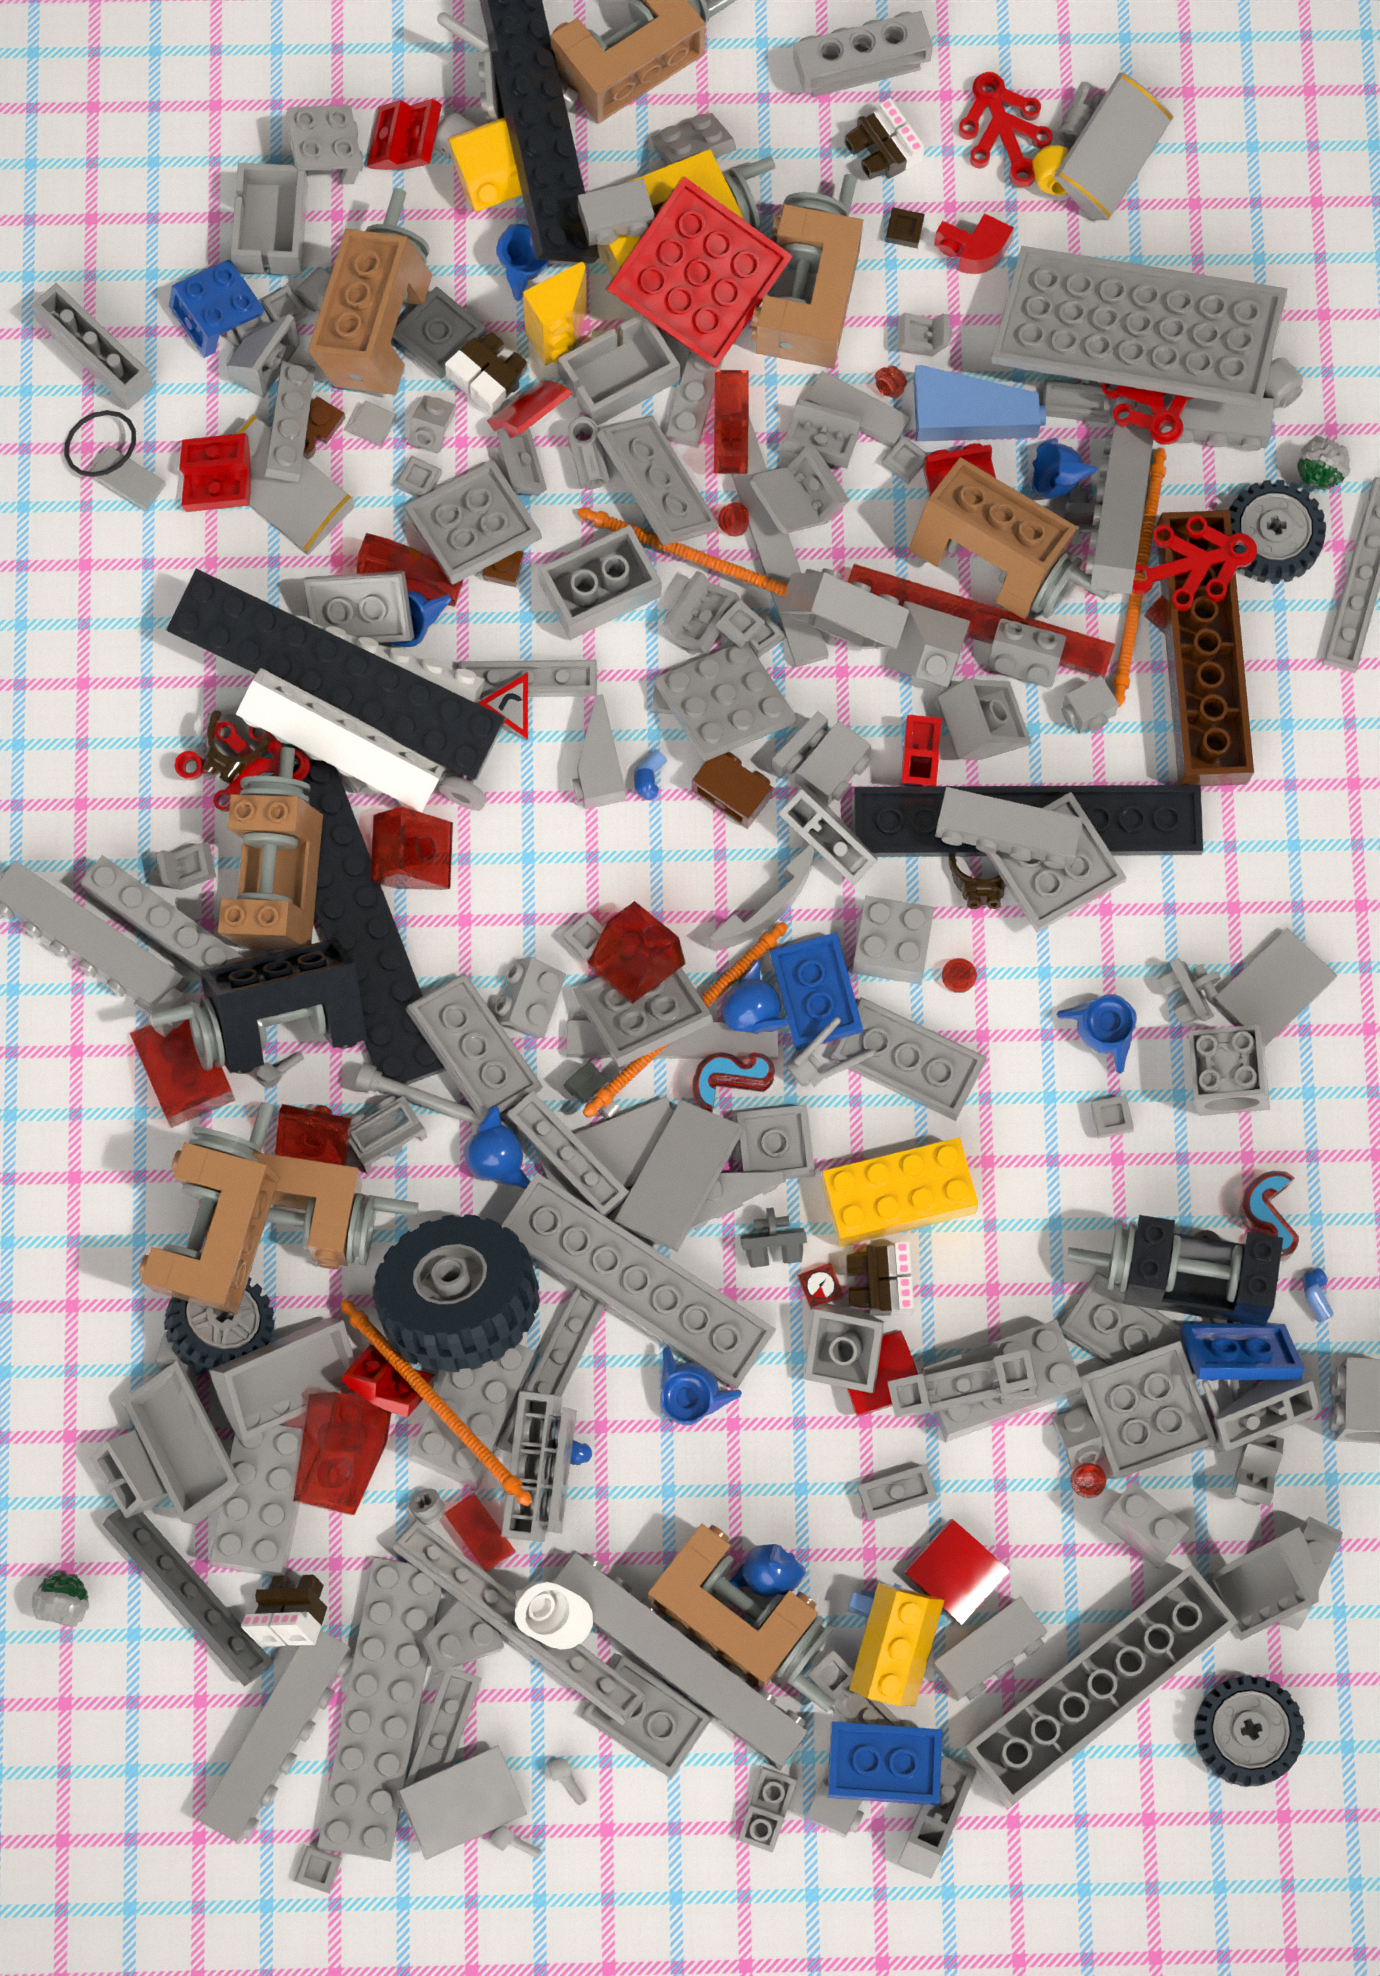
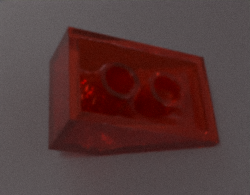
M189 1019L184 1020L178 1028H174L166 1037L156 1032L152 1024L130 1033L170 1128L236 1101L222 1067L218 1068L213 1062L211 1070L206 1071L203 1069L194 1045Z
M338 1392L309 1394L293 1501L347 1515H355L387 1444L391 1412L367 1400Z

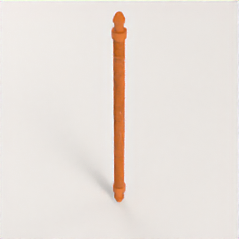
M1158 448L1153 454L1154 464L1150 465L1148 475L1150 479L1140 531L1136 565L1141 564L1148 567L1162 479L1165 478L1166 474L1164 461L1167 455L1164 448ZM1136 573L1134 579L1137 582H1143L1146 579V575ZM1133 593L1129 595L1118 666L1112 686L1115 688L1113 695L1119 703L1118 707H1121L1125 702V690L1129 689L1130 685L1129 672L1143 598L1142 595Z
M584 507L579 508L577 512L582 520L594 522V526L600 529L607 528L616 532L630 525V523L626 524L625 521H618L617 518H610L608 513L601 510L596 513L591 511L590 508ZM631 524L637 538L644 544L647 543V545L727 574V576L735 577V579L743 580V582L748 584L751 583V585L756 587L759 585V588L763 587L764 590H771L775 594L779 593L780 596L783 595L784 597L788 586L786 583L782 584L781 581L778 582V580L773 578L770 579V577L765 575L762 576L758 572L754 573L753 570L750 571V569L745 567L742 568V566L737 564L734 565V563L729 561L726 562V560L721 558L718 559V557L713 555L710 556L708 553L690 548V546L685 544L682 545V543L676 542L663 546L656 534L650 533V531L645 529L642 530L638 526L634 527Z
M778 923L770 933L765 932L760 936L759 941L737 963L731 966L715 984H712V987H709L700 996L707 1007L714 1003L732 983H735V980H738V977H741L749 969L753 961L759 960L766 951H771L777 945L776 940L786 934L788 928L786 923ZM668 1045L630 1062L615 1079H612V1082H609L605 1088L599 1089L594 1094L595 1099L585 1105L583 1114L587 1118L595 1116L602 1106L607 1107L613 1101V1096L615 1097L616 1093L618 1094L629 1081H632V1078H635V1075L637 1076Z
M341 1301V1310L350 1317L349 1322L355 1329L360 1330L420 1397L435 1410V1413L503 1485V1489L509 1495L514 1494L520 1504L529 1506L532 1503L531 1494L521 1487V1480L509 1472L485 1444L476 1437L473 1431L458 1418V1415L441 1399L435 1390L426 1383L409 1362L392 1348L383 1334L369 1321V1317L363 1310L358 1311L355 1308V1304L351 1301Z

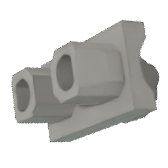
M1177 958L1170 962L1172 968L1164 972L1157 979L1168 996L1182 988L1188 998L1173 1006V1010L1180 1023L1186 1024L1199 1018L1207 1021L1214 1017L1201 991H1205L1209 1000L1218 996L1213 986L1221 979L1218 972L1215 971L1207 974L1203 965H1198L1193 968L1198 978L1195 981L1185 961L1181 962L1180 958Z

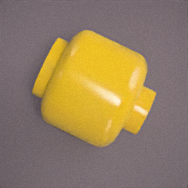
M1049 145L1041 149L1033 158L1035 179L1039 189L1044 193L1055 196L1067 193L1053 177L1070 151L1067 147Z

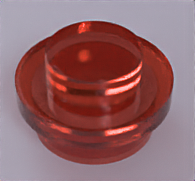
M890 365L887 368H880L875 373L876 387L881 394L891 398H898L903 394L907 380L900 369Z
M732 502L724 506L718 515L720 529L729 536L738 537L743 535L749 525L747 508L738 502Z
M963 958L950 960L942 970L943 984L948 990L955 993L969 991L977 979L974 965Z
M1093 1463L1079 1465L1070 1476L1073 1491L1087 1499L1099 1496L1107 1482L1104 1470L1099 1465Z

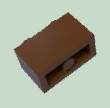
M727 752L704 763L692 779L691 791L748 829L772 798L773 787L769 785L770 781L766 776L758 771L750 772L742 766V762L737 756Z

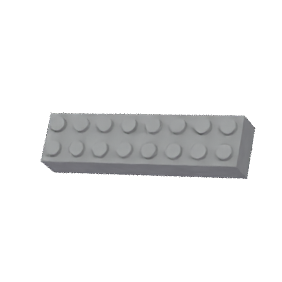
M1191 1564L966 1745L962 1751L1009 1809L1231 1630L1239 1621Z

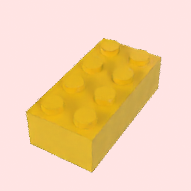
M960 1137L822 1171L821 1183L839 1248L976 1214L979 1205Z

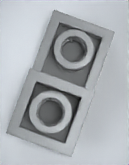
M763 1766L738 1839L739 1841L773 1853L798 1778Z

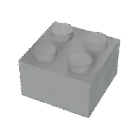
M865 895L852 973L921 985L934 907Z

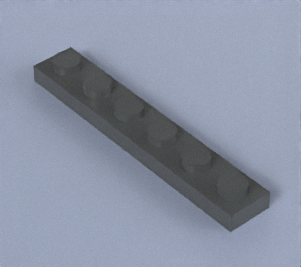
M119 1509L106 1518L102 1525L244 1687L270 1669L274 1661L241 1628L240 1622L143 1512L126 1519Z

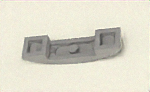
M811 845L807 846L785 867L784 878L789 883L745 923L736 914H733L709 937V947L713 951L739 945L759 935L774 924L790 908L802 891L811 871L815 849Z
M1026 1349L993 1357V1360L925 1376L924 1374H918L888 1381L895 1417L913 1416L956 1408L1034 1387L1037 1385L1030 1350Z
M834 1650L807 1675L814 1685L835 1700L833 1703L834 1708L849 1723L905 1727L882 1702L867 1699L849 1690L854 1671Z

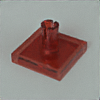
M282 1104L278 1115L275 1155L347 1166L352 1118L333 1115L332 1110L324 1105H317L313 1110Z

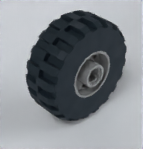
M465 1214L464 1217L447 1215L442 1216L440 1220L433 1222L429 1220L419 1224V1228L403 1234L399 1238V1242L388 1249L383 1257L384 1263L379 1264L374 1278L376 1282L372 1290L373 1299L388 1342L407 1361L416 1365L419 1362L422 1368L433 1371L443 1369L446 1372H460V1369L467 1368L474 1370L483 1367L482 1364L491 1360L493 1362L499 1360L508 1349H514L521 1342L524 1332L529 1331L535 1320L534 1313L537 1312L540 1303L538 1294L539 1284L524 1243L519 1241L518 1235L507 1227L502 1228L501 1223L489 1218L483 1220L476 1215Z

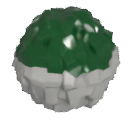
M1316 435L1301 449V458L1297 462L1300 477L1307 484H1312L1316 489L1323 491L1338 485V483H1342L1351 470L1349 467L1348 449L1343 445L1339 446L1333 440L1324 439Z
M56 1571L54 1574L44 1578L38 1590L33 1593L32 1608L34 1616L38 1620L76 1627L78 1622H82L86 1610L89 1609L88 1591L77 1574L67 1575L66 1573Z

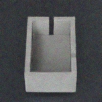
M238 163L231 259L232 264L235 265L240 273L264 274L266 267L270 268L271 274L301 275L308 189L306 170H299L295 165Z
M640 314L620 324L621 346L617 347V333L613 328L558 358L559 376L566 387L572 392V397H577V405L584 416L595 421L597 426L680 381L679 362L656 326Z
M823 568L822 572L807 569L806 573L791 574L779 610L780 613L803 623H808L810 615L814 614L810 626L862 649H897L910 611L899 606L897 598L886 594L877 596L870 593L871 587L856 581H851V584L841 580L843 575L831 569Z

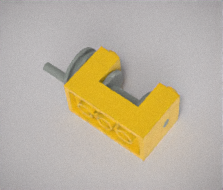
M711 149L631 181L644 179L654 211V217L681 177L685 176L759 231L761 225L757 206L746 180L773 170L776 167L773 158L769 156L739 169H730L728 175L726 172H721ZM622 234L618 235L619 238L611 244H597L598 250L612 278L641 236L632 237L629 235L625 237Z

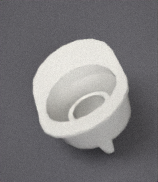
M547 1581L534 1582L524 1587L523 1590H516L515 1622L518 1628L526 1635L560 1650L575 1647L582 1643L589 1635L593 1625V1612L588 1602L581 1596L556 1583Z

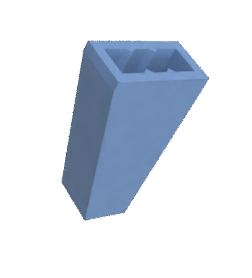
M915 365L913 383L917 441L1038 438L1040 426L1046 425L1045 405H1039V393L923 365Z

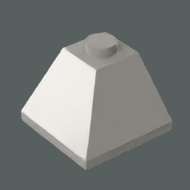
M288 314L244 338L239 347L235 346L226 359L229 379L264 398L279 376L282 361L288 362L299 346L295 318Z
M904 601L903 607L910 611L897 649L889 650L885 667L935 684L950 687L970 621Z
M829 1303L815 1308L804 1379L874 1393L885 1322L859 1309Z

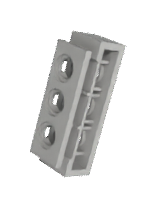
M922 11L914 13L902 12L894 18L882 21L870 20L859 27L851 29L839 28L831 32V34L819 37H804L799 42L794 43L793 60L804 93L811 92L814 98L920 71L921 63L931 61L933 44Z
M519 1391L509 1472L521 1480V1487L531 1494L532 1503L529 1506L522 1505L517 1501L514 1494H506L501 1537L545 1542L546 1526H548L547 1531L562 1533L577 1411L562 1407V1413H560L561 1397ZM556 1418H560V1420H559V1422H558V1425H557V1429H556V1439H555V1443H556V1447H557V1448H556V1449H552V1448H553V1440H554V1432H555ZM552 1454H556V1456H555L554 1459H553L552 1469H551V1482H552V1485H548L549 1472H550V1464H551V1456H552ZM547 1490H551V1493L549 1494L548 1502H547V1519H548V1521H547V1522H544V1513H545Z

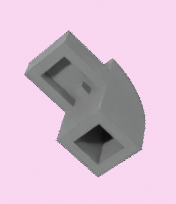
M1268 1434L1244 1444L1232 1488V1494L1235 1497H1239L1243 1502L1257 1506L1263 1504L1270 1506L1274 1495L1275 1476L1283 1455V1438Z

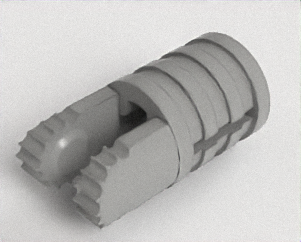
M1081 82L1065 115V120H1063L1057 132L1058 138L1069 146L1074 145L1105 96L1100 93L1094 97L1091 106L1084 104L1090 86L1085 82Z

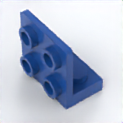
M231 260L223 261L172 285L169 307L204 358L216 353L218 338L221 334L249 322L264 313V307Z

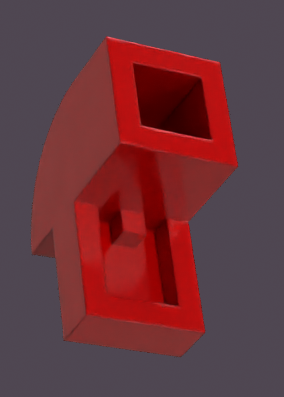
M984 213L973 234H970L942 220L936 231L934 246L938 247L947 256H957L960 258L958 271L966 274H981L993 269L1002 260L1012 242L1014 227Z
M907 715L901 783L936 787L942 718Z

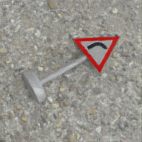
M528 672L476 703L506 717L504 725L523 739L528 740ZM455 776L446 777L439 786V790L444 796L464 808L480 811L486 803L485 794L473 784L475 780L468 776L466 779Z

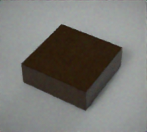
M892 207L885 242L918 249L925 214Z

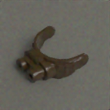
M215 710L210 717L207 730L209 747L205 754L207 760L202 770L211 775L218 772L221 774L219 778L222 781L231 784L237 774L241 775L247 766L259 760L269 746L271 739L267 735L264 736L257 749L245 757L232 758L223 755L215 744V727L221 717V712Z
M950 855L949 865L953 880L960 892H962L963 898L967 900V907L978 909L981 905H987L990 909L999 908L1006 887L1000 875L984 880L972 878L958 868L955 855Z

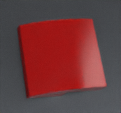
M432 98L413 105L398 100L379 106L367 167L371 169L394 170L430 164L442 104Z
M551 380L537 381L490 417L487 422L494 432L504 427L510 437L513 438L523 433L571 396L572 392L569 388Z
M246 433L182 440L179 470L184 475L181 506L186 512L250 506L251 463L249 440Z
M901 1330L882 1336L875 1392L869 1393L847 1388L856 1418L893 1406L888 1381L918 1375L911 1352Z
M371 1344L347 1369L342 1377V1382L365 1400L386 1411L406 1418L411 1415L423 1400L403 1376L383 1357L380 1351ZM415 1369L433 1389L435 1374Z
M950 1519L903 1573L925 1595L944 1599L942 1609L956 1623L962 1625L1006 1576L1009 1570L953 1519Z

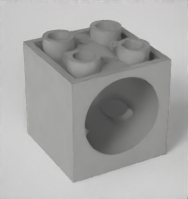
M1260 1024L1188 1031L1193 1096L1199 1116L1270 1110L1265 1044Z
M1346 1357L1341 1365L1336 1367L1335 1374L1330 1375L1329 1393L1330 1395H1335V1409H1330L1329 1430L1335 1431L1334 1441L1380 1444V1359Z

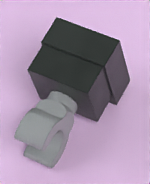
M589 1060L565 1082L564 1087L584 1105L590 1099L593 1101L595 1099L594 1094L603 1088L608 1081ZM612 1101L607 1107L602 1106L599 1111L607 1120H610L620 1110V1107Z

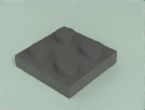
M436 286L426 296L424 305L418 304L395 328L392 338L442 379L446 375L445 363L473 337L479 341L487 331L483 324Z

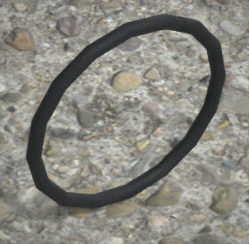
M110 410L94 412L81 419L70 430L65 441L64 457L69 467L80 475L89 477L108 475L120 468L131 457L136 445V429L131 419L121 412ZM105 415L119 417L125 421L131 430V444L126 455L117 464L97 472L84 471L73 464L69 456L70 442L74 433L84 423L95 417Z

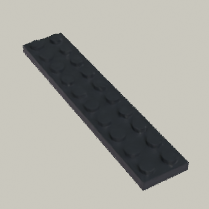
M480 0L536 259L579 263L583 261V263L593 264L600 256L597 244L591 246L588 244L578 211V195L585 194L556 59L551 49V37L543 1Z
M197 568L166 631L252 673L257 674L260 668L376 728L399 744L476 781L507 719Z
M310 760V771L302 781L311 787L310 793L306 795L310 799L309 805L323 814L315 911L326 940L337 938L355 962L367 1040L364 1042L372 1064L377 1067V1071L382 1072L383 1077L406 1085L445 1072L447 1070L406 1012L407 1006L422 998L423 995L339 773L335 766L323 760ZM299 765L293 766V772L299 768Z
M1201 785L855 787L854 789L855 835L875 857L987 856L985 852L976 849L975 845L966 843L950 845L943 842L942 838L935 836L946 787L1037 808H1043L1072 792L1112 856L1202 855Z

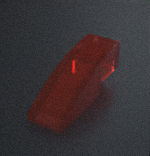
M715 370L713 473L747 474L749 370Z
M370 533L365 534L358 553L356 574L404 571L407 589L420 592L427 601L449 595L451 602L448 606H456L463 586V580L452 585L437 561L430 556L391 539Z

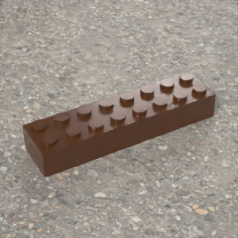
M1230 510L1163 512L1155 526L1156 528L1160 525H1168L1173 529L1175 536L1207 552L1219 548L1203 538L1193 539L1187 534L1186 524L1190 517L1195 515L1202 516L1206 520L1207 526L1227 536L1232 535ZM1193 523L1190 528L1195 532H1199L1203 529V526L1200 523ZM1161 532L1157 535V538L1161 541H1166L1170 536L1166 532ZM1157 547L1159 565L1186 558L1169 548ZM1224 563L1210 567L1193 596L1192 607L1187 611L1177 610L1173 606L1172 600L1174 592L1183 587L1191 572L1160 580L1178 785H1247L1254 774L1236 572L1227 586V593L1223 600L1213 602L1206 596L1207 583L1217 578ZM1215 585L1210 588V592L1214 595H1219L1223 592V589ZM1180 595L1176 599L1180 604L1189 602V598L1186 595Z

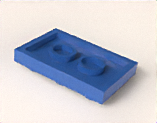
M837 932L770 951L796 1051L807 1048L836 1017H839L841 1022L821 1044L864 1032Z
M1182 1324L1180 1336L1197 1379L1210 1381L1217 1379L1244 1381L1302 1380L1304 1366L1285 1324H1266L1265 1327L1252 1324Z
M832 1721L827 1798L938 1806L940 1803L942 1729Z

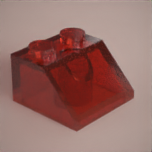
M402 806L374 814L371 881L396 889H450L453 822Z
M634 901L608 920L587 964L594 973L630 1003L634 1004L686 963L679 937Z

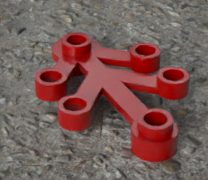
M985 72L979 75L973 82L972 93L976 100L967 117L960 121L959 135L965 140L974 139L978 135V121L988 106L992 119L978 146L971 150V165L982 169L989 164L990 151L998 135H1000L1011 163L1009 174L1011 182L1020 188L1029 187L1035 181L1033 161L1023 157L1013 131L1032 139L1033 145L1038 149L1051 145L1052 131L1046 126L1038 127L1005 112L1002 103L1020 109L1021 116L1024 119L1033 121L1040 115L1041 103L1036 98H1026L1006 89L1003 79L998 74ZM985 87H991L994 90V92L987 93L983 91V89ZM1033 106L1036 108V111L1028 112L1025 108ZM971 125L974 127V130L968 132L963 127ZM1043 134L1048 139L1040 141L1036 136ZM976 154H983L986 158L984 160H977L974 156ZM1026 173L1028 178L1021 179L1017 177V174Z
M1102 382L1101 387L1107 398L1117 399L1123 397L1150 406L1154 415L1151 416L1133 411L1129 404L1122 403L1113 410V417L1117 425L1127 427L1132 424L1150 431L1152 439L1161 445L1172 444L1182 436L1184 425L1180 416L1188 400L1193 399V397L1175 395L1168 410H1166L1163 403L1166 393L1118 385L1113 391H1108L1107 388L1111 384ZM1122 412H1129L1128 417L1124 419L1118 418ZM1166 426L1173 427L1169 432H1161Z
M1198 515L1188 519L1186 524L1187 534L1193 539L1203 538L1219 549L1207 552L1175 536L1170 526L1160 525L1153 532L1154 544L1159 548H1169L1186 558L1151 568L1141 564L1136 565L1135 574L1143 573L1147 578L1143 582H1137L1134 579L1132 593L1136 595L1146 594L1152 589L1153 582L1191 572L1183 587L1174 592L1172 600L1173 606L1177 610L1187 611L1192 607L1193 596L1210 567L1224 563L1217 578L1210 580L1206 586L1207 598L1213 602H1219L1225 598L1227 586L1237 568L1246 567L1254 561L1257 554V545L1253 538L1247 534L1236 533L1227 536L1207 526L1206 520ZM1193 523H1200L1203 529L1195 532L1190 526ZM1161 532H1166L1170 538L1166 541H1161L1157 538V535ZM1236 545H1243L1246 551L1238 554L1233 548ZM1217 585L1223 589V592L1219 595H1214L1210 592V588ZM1180 595H1186L1189 598V602L1180 604L1176 599Z
M222 721L216 725V738L228 744L240 757H245L253 752L250 746L237 734V729L233 724L228 721ZM250 726L249 736L255 742L260 743L263 737H255L254 732L256 728ZM224 727H230L231 735L227 738H222L221 730ZM265 730L264 736L270 737L271 742L267 749L275 758H259V760L247 766L242 774L238 775L225 790L218 791L214 795L213 803L220 811L229 812L230 803L225 807H221L219 800L223 795H229L230 798L231 795H239L240 791L244 789L240 785L241 779L244 777L259 776L261 773H274L273 776L279 777L281 748L284 746L270 732ZM294 748V760H298L299 768L293 772L292 779L302 781L310 771V760L305 752ZM192 751L182 752L175 760V770L179 776L186 780H196L202 774H207V772L202 770L207 759H202ZM190 761H195L197 764L196 770L188 773L186 765Z

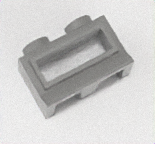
M395 1096L388 1097L377 1105L378 1111L367 1118L364 1114L358 1115L346 1124L348 1129L343 1132L344 1138L366 1174L373 1171L372 1163L387 1154L390 1157L398 1155L402 1151V1145L418 1136L421 1141L427 1138L425 1128L404 1096L396 1099Z

